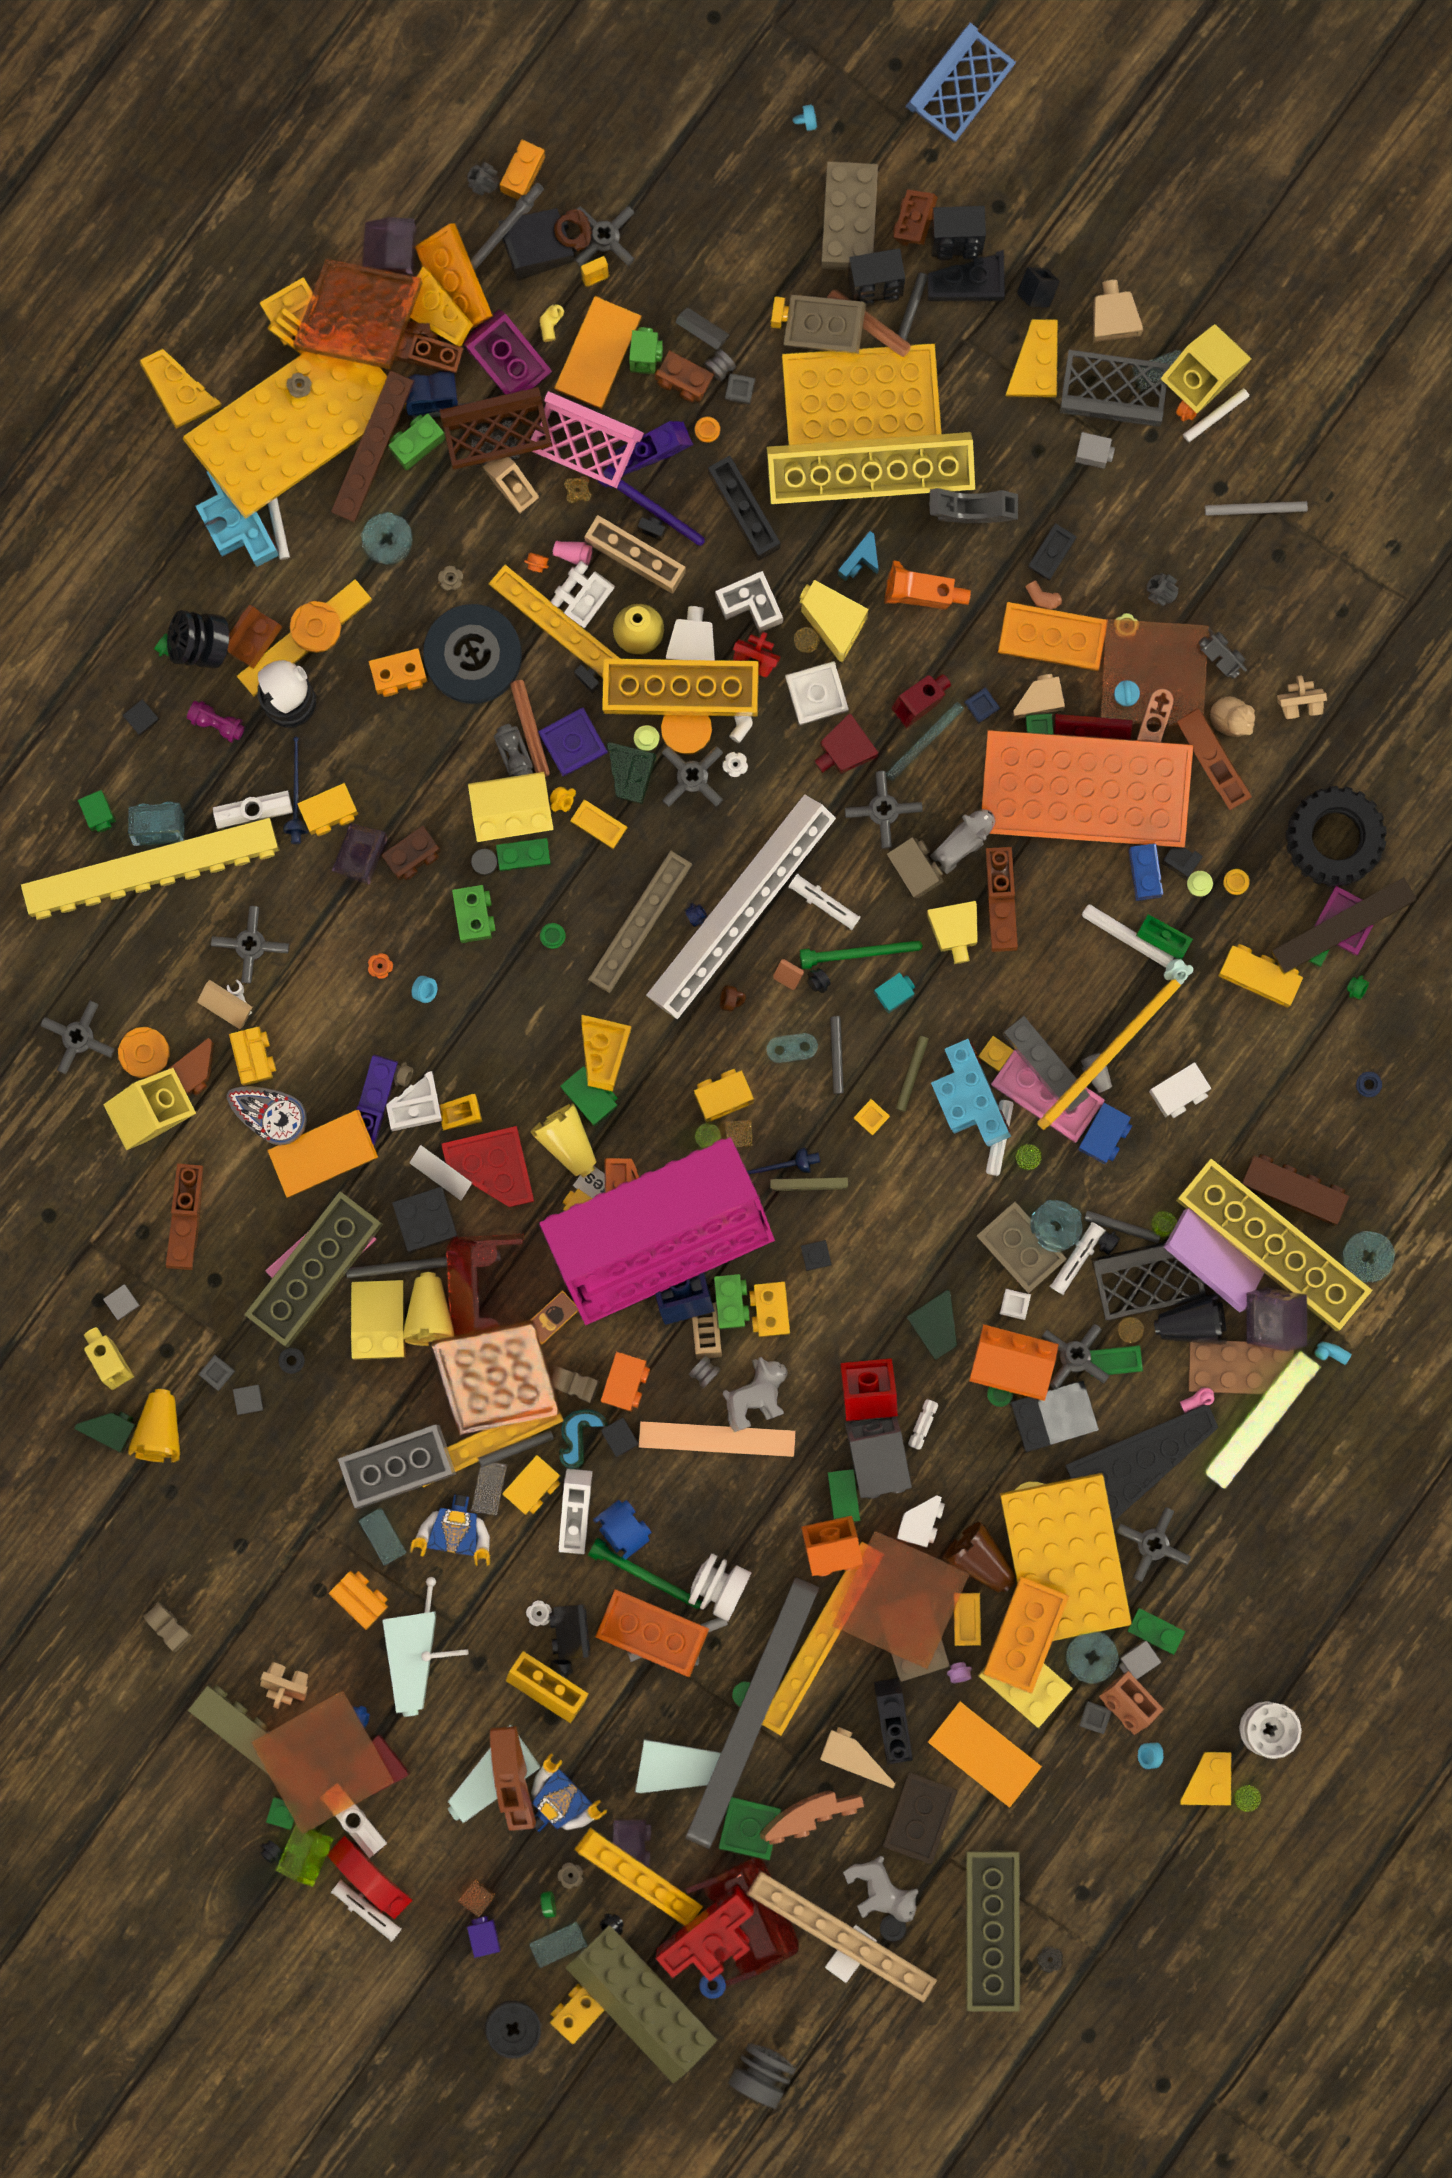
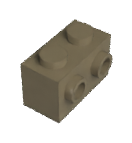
M912 837L887 853L912 896L920 898L944 882L941 878L943 871L936 861L932 863L927 854L930 851L923 840L918 841V839Z

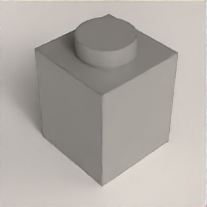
M1082 432L1075 462L1105 469L1106 463L1112 462L1115 447L1110 446L1112 439Z
M1145 1640L1119 1658L1122 1662L1119 1665L1123 1673L1129 1671L1136 1680L1161 1663Z

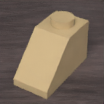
M509 457L489 461L483 466V469L493 483L519 513L539 498L516 463Z
M1052 674L1037 677V681L1032 683L1012 714L1013 720L1026 718V715L1063 711L1065 705L1059 677H1053Z

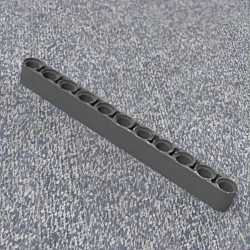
M795 1577L685 1839L710 1849L817 1595L818 1586Z

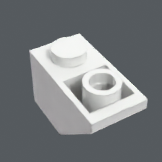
M935 1496L905 1512L897 1539L927 1547L928 1543H934L937 1528H934L933 1525L936 1518L941 1519L945 1505L940 1502L942 1497Z

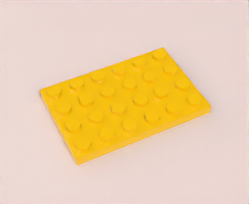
M935 344L911 345L909 353L904 357H901L889 347L859 349V354L833 351L782 354L788 444L799 445L941 434Z
M1098 1473L1000 1493L1017 1583L1020 1577H1024L1069 1596L1052 1641L1131 1625L1103 1474Z

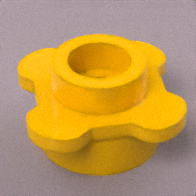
M564 787L556 788L550 796L551 809L555 812L557 810L567 812L573 804V797L576 795V791L573 788L569 790Z

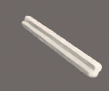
M1087 905L1083 911L1082 916L1162 966L1166 967L1173 960V956L1137 937L1136 932L1092 905Z

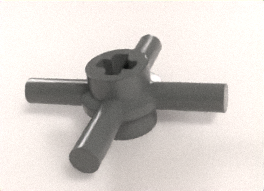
M581 206L577 209L584 212L585 216L588 217L592 238L589 246L574 259L575 262L582 266L597 250L602 252L612 250L627 266L631 265L635 258L618 243L620 238L618 229L634 214V211L627 206L612 222H596ZM600 233L604 235L609 233V239L602 238L600 240Z
M669 746L662 752L678 769V784L662 799L668 807L685 791L696 792L700 790L716 807L723 801L707 784V769L723 754L717 746L700 762H685ZM689 771L692 774L695 771L697 772L698 780L696 782L693 779L690 782L688 781L687 773Z
M886 771L876 772L877 796L871 800L869 806L845 808L846 818L870 816L873 822L880 825L882 849L892 848L890 824L897 819L898 814L923 812L922 802L898 804L887 793ZM881 804H886V808L891 809L887 811L885 816L881 815V812H877Z
M249 906L247 930L242 931L237 938L212 936L211 946L234 948L237 954L244 959L241 983L246 984L252 983L254 960L261 957L264 951L289 953V943L265 941L263 935L257 931L259 907ZM250 939H253V942L257 943V945L252 947L251 951H248L244 944L249 943Z
M89 1000L80 1022L71 1023L67 1027L46 1017L42 1020L41 1027L61 1035L63 1044L67 1048L57 1071L67 1074L76 1053L85 1052L89 1048L109 1058L113 1056L115 1048L93 1039V1032L89 1027L99 1004ZM81 1031V1036L84 1037L82 1042L77 1041V1044H74L73 1034H78Z
M1093 1324L1080 1342L1072 1341L1066 1344L1048 1330L1042 1335L1041 1338L1043 1340L1059 1344L1058 1351H1060L1062 1367L1050 1381L1049 1385L1057 1390L1070 1372H1081L1083 1370L1103 1384L1107 1381L1110 1375L1091 1362V1353L1088 1349L1102 1331L1098 1325ZM1075 1353L1080 1356L1076 1360L1072 1359L1071 1357Z
M1165 1507L1156 1528L1149 1529L1143 1533L1120 1523L1116 1533L1137 1542L1138 1549L1142 1554L1141 1561L1133 1576L1134 1579L1142 1582L1152 1560H1158L1164 1556L1186 1566L1188 1565L1191 1556L1170 1547L1168 1537L1165 1534L1174 1514L1173 1510ZM1156 1537L1160 1548L1154 1549L1151 1552L1147 1542L1148 1540H1154Z

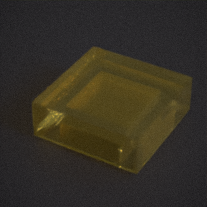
M751 1121L726 1122V1139L731 1137L736 1148L752 1147Z

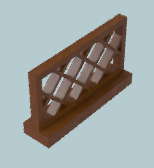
M539 387L439 410L453 470L553 446ZM539 410L540 415L535 422L524 418L528 412ZM512 417L516 420L510 428H507L500 424L503 418ZM520 422L530 427L524 436L515 432ZM487 423L491 426L483 434L475 430L478 424ZM461 428L466 431L460 440L450 435L451 430ZM495 428L505 432L500 441L490 437ZM537 430L545 434L546 439L535 442L529 438ZM470 434L480 438L475 447L465 443ZM510 436L520 440L519 444L515 447L510 448L504 444ZM485 442L496 446L490 453H484L480 449ZM461 447L471 452L467 458L456 460L455 455Z

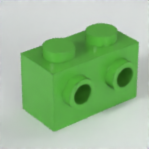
M641 327L638 328V331L632 330L629 358L630 372L655 374L657 362H662L663 341H658V333L653 332V329Z
M426 414L424 417L419 415L410 423L411 427L404 433L400 431L390 439L391 443L388 445L390 452L406 471L446 439L442 429L429 414Z
M483 885L452 890L461 943L491 939V932L496 931L494 917H488L487 907L492 906L490 892L484 891Z
M740 1274L714 1277L719 1330L745 1327V1321H750L748 1305L743 1306L742 1295H747L746 1280H740Z

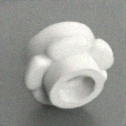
M731 752L726 755L723 769L730 776L739 777L740 774H744L747 771V758L744 754ZM737 762L738 766H733V763Z
M543 1601L533 1602L532 1606H529L526 1611L529 1622L534 1626L548 1624L550 1621L549 1613H552L551 1607L548 1604H544ZM538 1611L542 1612L541 1616L537 1615Z

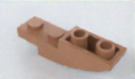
M830 1790L809 1796L777 1815L761 1831L760 1838L764 1841H769V1844H776L785 1841L784 1837L794 1835V1838L810 1835L809 1831L816 1829L814 1821L816 1818L817 1822L832 1819V1814L842 1813V1816L857 1813V1808L864 1807L862 1796L854 1794L836 1799L835 1792Z

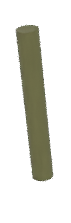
M923 1036L918 1038L898 1099L897 1110L906 1111L929 1038Z

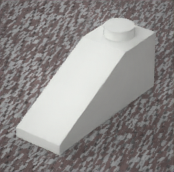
M566 1470L559 1552L585 1553L592 1471Z

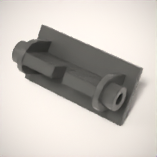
M1209 628L1208 631L1211 636L1209 638L1205 636L1198 642L1200 650L1211 661H1214L1219 655L1222 657L1215 664L1226 677L1236 678L1240 673V668L1246 672L1247 669L1243 663L1246 659L1237 649L1232 652L1227 646L1229 641L1219 631L1215 634Z

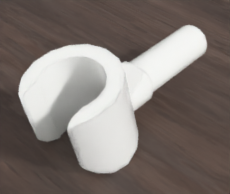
M236 980L239 985V990L236 992H232L229 985H227L228 992L246 1002L243 995L244 987L240 981Z

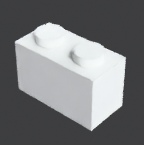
M1193 1063L1155 1086L1149 1092L1165 1118L1170 1114L1175 1118L1186 1111L1184 1106L1193 1101L1196 1105L1208 1097L1206 1092L1211 1087L1196 1063Z

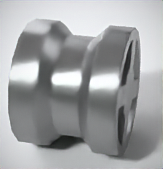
M721 349L715 352V356L712 359L704 362L707 369L720 381L725 378V374L728 371H733L736 368L732 359Z
M705 1356L688 1375L696 1378L700 1386L705 1388L721 1369L718 1366H713L710 1363V1359Z

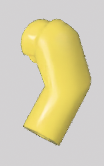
M560 305L550 306L540 317L543 342L555 340L553 327L564 315V309Z

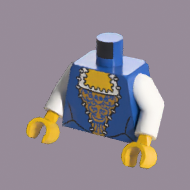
M454 1494L451 1510L440 1508L439 1511L432 1512L421 1524L416 1538L412 1541L410 1552L412 1553L415 1547H420L422 1549L421 1556L425 1555L426 1548L474 1556L476 1566H478L477 1561L480 1558H485L486 1565L488 1566L490 1565V1536L484 1521L477 1518V1514L467 1512L469 1497Z
M549 1754L535 1776L531 1791L534 1798L532 1803L539 1810L534 1815L536 1820L534 1828L540 1832L551 1822L557 1829L562 1827L565 1830L584 1827L593 1820L605 1815L607 1810L603 1812L597 1810V1805L601 1801L598 1800L592 1803L559 1769L562 1761L560 1760L558 1764L552 1763L550 1758L553 1754Z

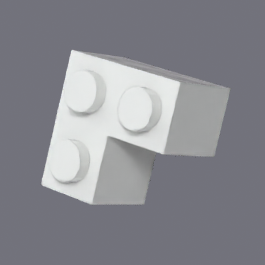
M763 571L716 591V599L726 620L749 610L759 633L783 623V616Z

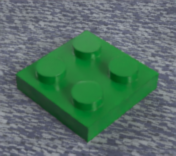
M731 1797L719 1849L770 1860L773 1844L762 1840L760 1833L768 1823L781 1813V1809Z

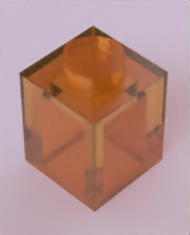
M475 1879L458 1902L479 1918L496 1894Z

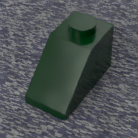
M120 1411L118 1415L110 1413L78 1423L74 1429L123 1453L137 1425L132 1423L133 1417Z

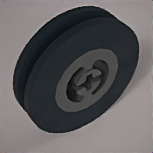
M466 604L454 607L443 613L429 629L424 643V662L432 682L443 694L458 702L479 704L501 696L511 687L510 684L515 681L520 670L522 650L516 630L504 615L484 605ZM477 637L484 640L482 644L476 641H469L474 652L479 650L476 654L480 664L484 661L485 653H491L489 662L480 670L466 671L461 668L462 665L476 667L471 656L467 657L469 652L465 644L461 648V654L455 656L458 644L466 638Z

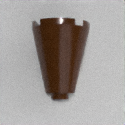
M979 1521L975 1522L961 1532L964 1536L959 1541L955 1539L950 1544L944 1554V1558L948 1563L995 1592H1006L1015 1583L1013 1580L1015 1573L985 1525Z

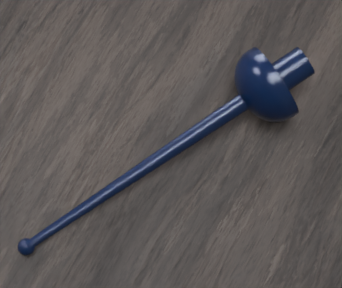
M294 737L293 819L285 823L283 833L291 835V844H301V835L309 833L306 822L299 819V738Z
M806 1147L798 1150L795 1160L749 1170L747 1173L750 1175L791 1166H797L803 1173H811L810 1165L820 1163L821 1161L819 1153L808 1155Z

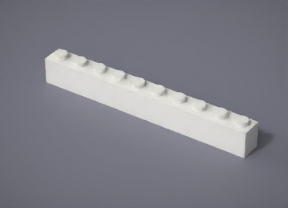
M804 794L646 996L662 1010L676 1019L681 1016L836 818L822 804Z

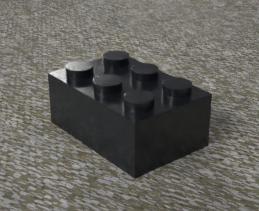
M985 206L933 207L930 227L932 257H937L938 260H950L953 258L952 256H963V259H976L978 255H982L986 238Z
M900 248L849 257L848 280L852 301L864 302L866 307L874 305L875 301L884 300L885 303L898 301L899 297H903L905 273Z

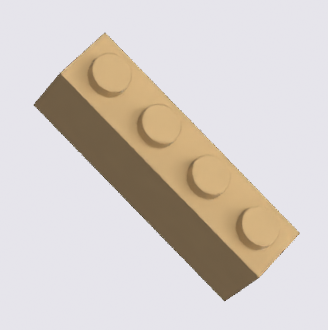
M598 515L585 535V542L671 594L674 593L686 573L685 566Z

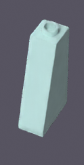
M436 1611L383 1619L396 1713L403 1712V1717L419 1715L418 1710L424 1708L430 1660L427 1662L423 1661L421 1656L425 1651L432 1652Z
M519 1736L527 1769L526 1779L540 1769L541 1766ZM491 1748L448 1801L451 1805L448 1810L456 1821L461 1819L464 1823L497 1799Z
M645 1739L636 1792L645 1793L708 1785L721 1752Z

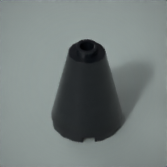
M1213 1293L1159 1314L1158 1320H1154L1156 1335H1161L1162 1340L1217 1345L1226 1344L1227 1338H1222V1332L1227 1331L1223 1303H1217L1216 1300L1221 1296Z

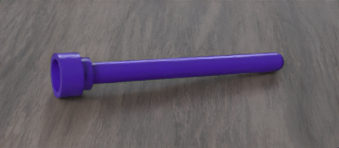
M609 465L603 472L605 478L612 480L616 469ZM598 480V482L602 484L604 487L607 488L609 486L610 488H613V486H610ZM620 480L616 489L695 544H704L705 538L626 482Z

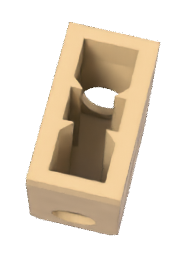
M1117 280L1103 282L1104 295L1096 296L1094 299L1093 343L1141 336L1143 327L1131 292L1119 293Z

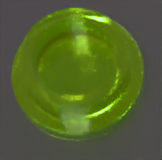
M710 1123L701 1125L695 1133V1140L703 1149L712 1146L714 1142L721 1139L719 1129Z
M1025 1144L1017 1150L1016 1162L1022 1169H1035L1041 1162V1152L1036 1146Z
M1166 1211L1158 1212L1151 1221L1152 1230L1161 1237L1170 1236L1177 1224L1175 1216Z
M1245 1785L1236 1791L1234 1800L1239 1809L1250 1812L1259 1806L1261 1796L1255 1787Z

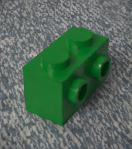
M584 1066L560 1086L594 1127L618 1107L615 1103L618 1098L612 1091L587 1085L586 1068Z

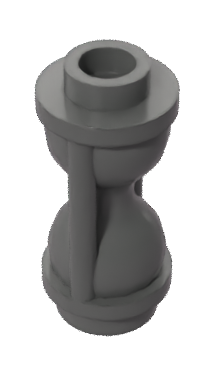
M506 724L497 728L494 739L509 776L532 774L534 767L518 727ZM518 745L520 746L522 754L518 750ZM505 750L509 753V760H508V757H507V755H506Z

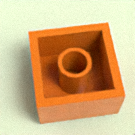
M616 1352L601 1402L632 1412L633 1407L638 1408L642 1393L638 1392L641 1383L646 1384L650 1368L646 1367L647 1362Z
M852 1516L801 1527L812 1576H827L834 1571H849L863 1565Z

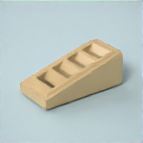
M717 1302L713 1303L715 1311L713 1312V1317H692L696 1359H703L705 1356L708 1358L722 1357ZM714 1323V1327H698V1324ZM715 1334V1337L700 1339L699 1335ZM713 1344L716 1345V1347H707V1348H701V1347H700V1346H702V1345H713Z

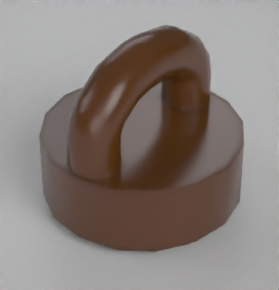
M725 985L722 988L720 994V1008L722 1010L733 1011L734 1008L745 1003V994L737 991L735 986Z

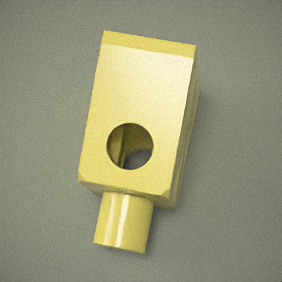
M976 901L928 910L927 917L941 952L952 950L954 964L970 961L967 947L977 944Z
M97 1327L84 1334L89 1343L84 1350L105 1385L114 1390L134 1378L118 1348L107 1335L102 1336Z

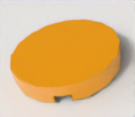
M318 601L308 602L297 608L291 617L290 631L292 638L300 648L307 652L319 653L327 651L335 645L340 637V618L333 607Z
M665 715L661 725L662 738L666 745L676 753L695 754L704 749L710 741L712 733L711 720L709 716Z
M148 1027L135 1028L127 1032L118 1048V1058L123 1069L130 1075L141 1079L162 1072L167 1066L170 1057L169 1045L165 1037L157 1030Z

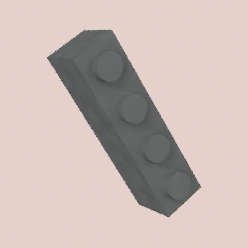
M1025 1016L1003 1033L1004 1038L1056 1100L1077 1080ZM1084 1089L1065 1111L1069 1114L1084 1102L1090 1094Z

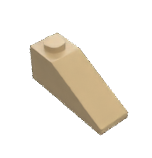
M840 1727L837 1728V1731H830L820 1760L894 1788V1781L857 1740L851 1738L852 1732Z

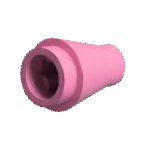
M556 541L553 555L575 565L580 561L589 565L593 548L587 545V542Z

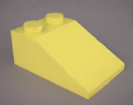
M403 1280L352 1282V1359L406 1358L405 1339H403L405 1326Z

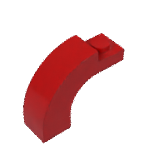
M346 1836L327 1854L335 1866L360 1892L393 1919L412 1902V1899L389 1880L367 1858L363 1851Z

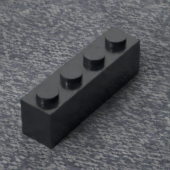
M729 455L708 467L709 477L757 560L760 561L778 551L781 543L731 456Z

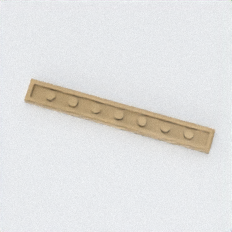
M761 1871L747 1892V1895L923 2003L937 1981L936 1978Z

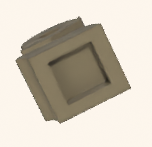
M554 1366V1372L550 1382H548V1386L569 1395H577L578 1398L593 1404L600 1381Z
M157 1602L148 1613L143 1615L147 1623L156 1631L157 1635L164 1638L165 1644L173 1652H177L193 1637L185 1627L177 1624L176 1617L160 1602Z

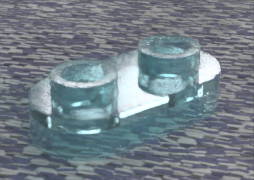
M808 1033L775 1037L767 1045V1056L775 1063L807 1060L816 1054L818 1043L815 1037ZM803 1042L808 1043L810 1049L806 1052L800 1049V1044ZM777 1046L784 1048L782 1055H777L774 1052Z

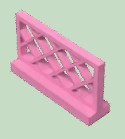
M548 391L544 399L547 402L544 412L553 446L532 452L617 488L636 442L641 441L644 433ZM553 410L559 413L562 423L550 428L548 418ZM576 421L581 422L584 432L572 437L568 425ZM586 425H588V426H590V427H593V428L590 429V430H588V428H587ZM564 427L568 439L556 444L552 432ZM535 430L531 440L537 442L545 434ZM600 430L603 432L606 442L594 446L590 434ZM586 437L590 449L578 453L574 441ZM620 440L627 442L624 453L616 456L612 444ZM570 444L574 456L565 460L561 459L558 448ZM608 446L612 458L600 463L596 451ZM592 453L596 465L584 469L580 458ZM576 460L577 465L570 462ZM614 463L616 472L613 479L605 478L602 467Z

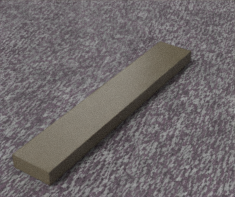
M673 851L669 852L588 981L609 994L612 992L692 867V863Z

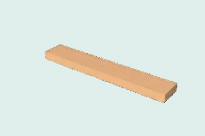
M640 1421L639 1448L794 1457L795 1431L745 1428L734 1432L731 1427Z

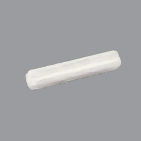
M1001 1100L999 1108L1009 1129L1013 1102ZM1007 1139L991 1145L986 1168L987 1174L993 1176L1000 1174Z

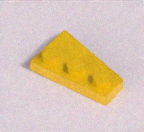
M1057 320L1031 321L1006 392L1007 397L1057 396Z
M159 350L140 360L142 368L175 428L181 427L221 407V403L216 398H213L199 382H196L188 375L185 369L165 350Z
M581 1015L587 1085L613 1091L631 1033V1026Z

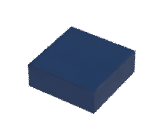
M986 687L964 702L978 724L1000 710V707Z

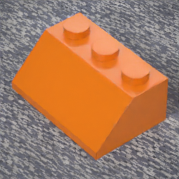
M983 1324L969 1381L1045 1401L1059 1344Z

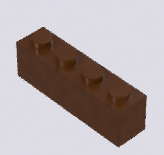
M1263 1154L1251 1158L1241 1181L1245 1187L1328 1224L1338 1225L1350 1197L1344 1194L1345 1189L1333 1184L1329 1188L1320 1184L1321 1179L1310 1174L1303 1177L1296 1174V1168L1283 1164L1282 1167L1273 1164L1274 1159Z

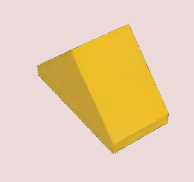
M475 1094L439 1105L443 1130L482 1122Z

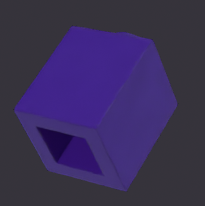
M487 1916L472 1919V1924L468 1925L467 1929L474 1958L500 1952L501 1947L494 1919L488 1920Z

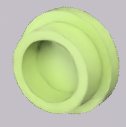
M649 725L639 727L634 734L635 745L642 751L653 750L659 743L658 731Z
M1204 871L1193 872L1187 880L1188 890L1191 894L1198 897L1207 895L1213 887L1211 876Z

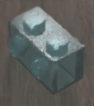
M168 801L156 805L139 804L129 807L128 834L133 846L184 841V813L180 803Z

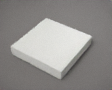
M834 661L785 675L799 725L849 711Z

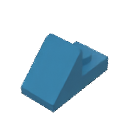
M871 531L838 570V576L844 581L850 576L854 578L863 567L860 565L861 562L878 574L875 538Z

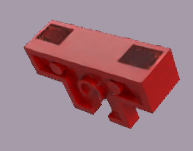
M736 1885L680 1931L657 1948L656 1960L672 1978L691 1963H694L710 1982L724 1971V1961L732 1955L734 1960L737 1961L750 1950L748 1942L751 1939L739 1925L753 1915V1902Z

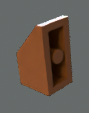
M210 1038L206 1039L168 1068H174L187 1095L192 1093L195 1096L207 1087L205 1083L210 1080L214 1043Z

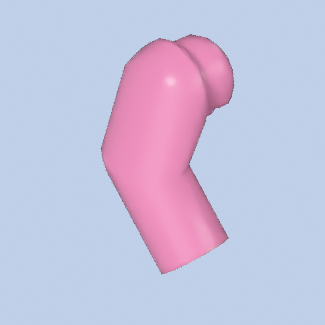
M1203 1387L1192 1397L1180 1401L1184 1413L1212 1404L1214 1402V1392L1210 1388Z

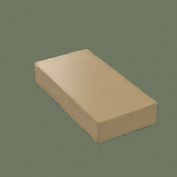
M211 980L206 983L197 1003L238 1029L244 1026L253 1008Z

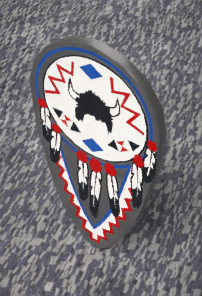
M254 1086L233 1088L227 1093V1100L235 1115L253 1132L271 1144L279 1146L290 1144L297 1140L304 1132L307 1123L306 1110L303 1104L295 1097L280 1091Z

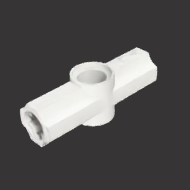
M283 791L257 798L249 797L244 801L213 807V813L217 829L220 830L293 813L289 792ZM249 805H258L260 807L259 813L255 816L247 815L246 810Z
M339 1783L335 1784L320 1797L369 1858L387 1844L366 1818L364 1812L357 1807ZM350 1813L359 1815L361 1822L358 1827L353 1828L348 1825L347 1816Z

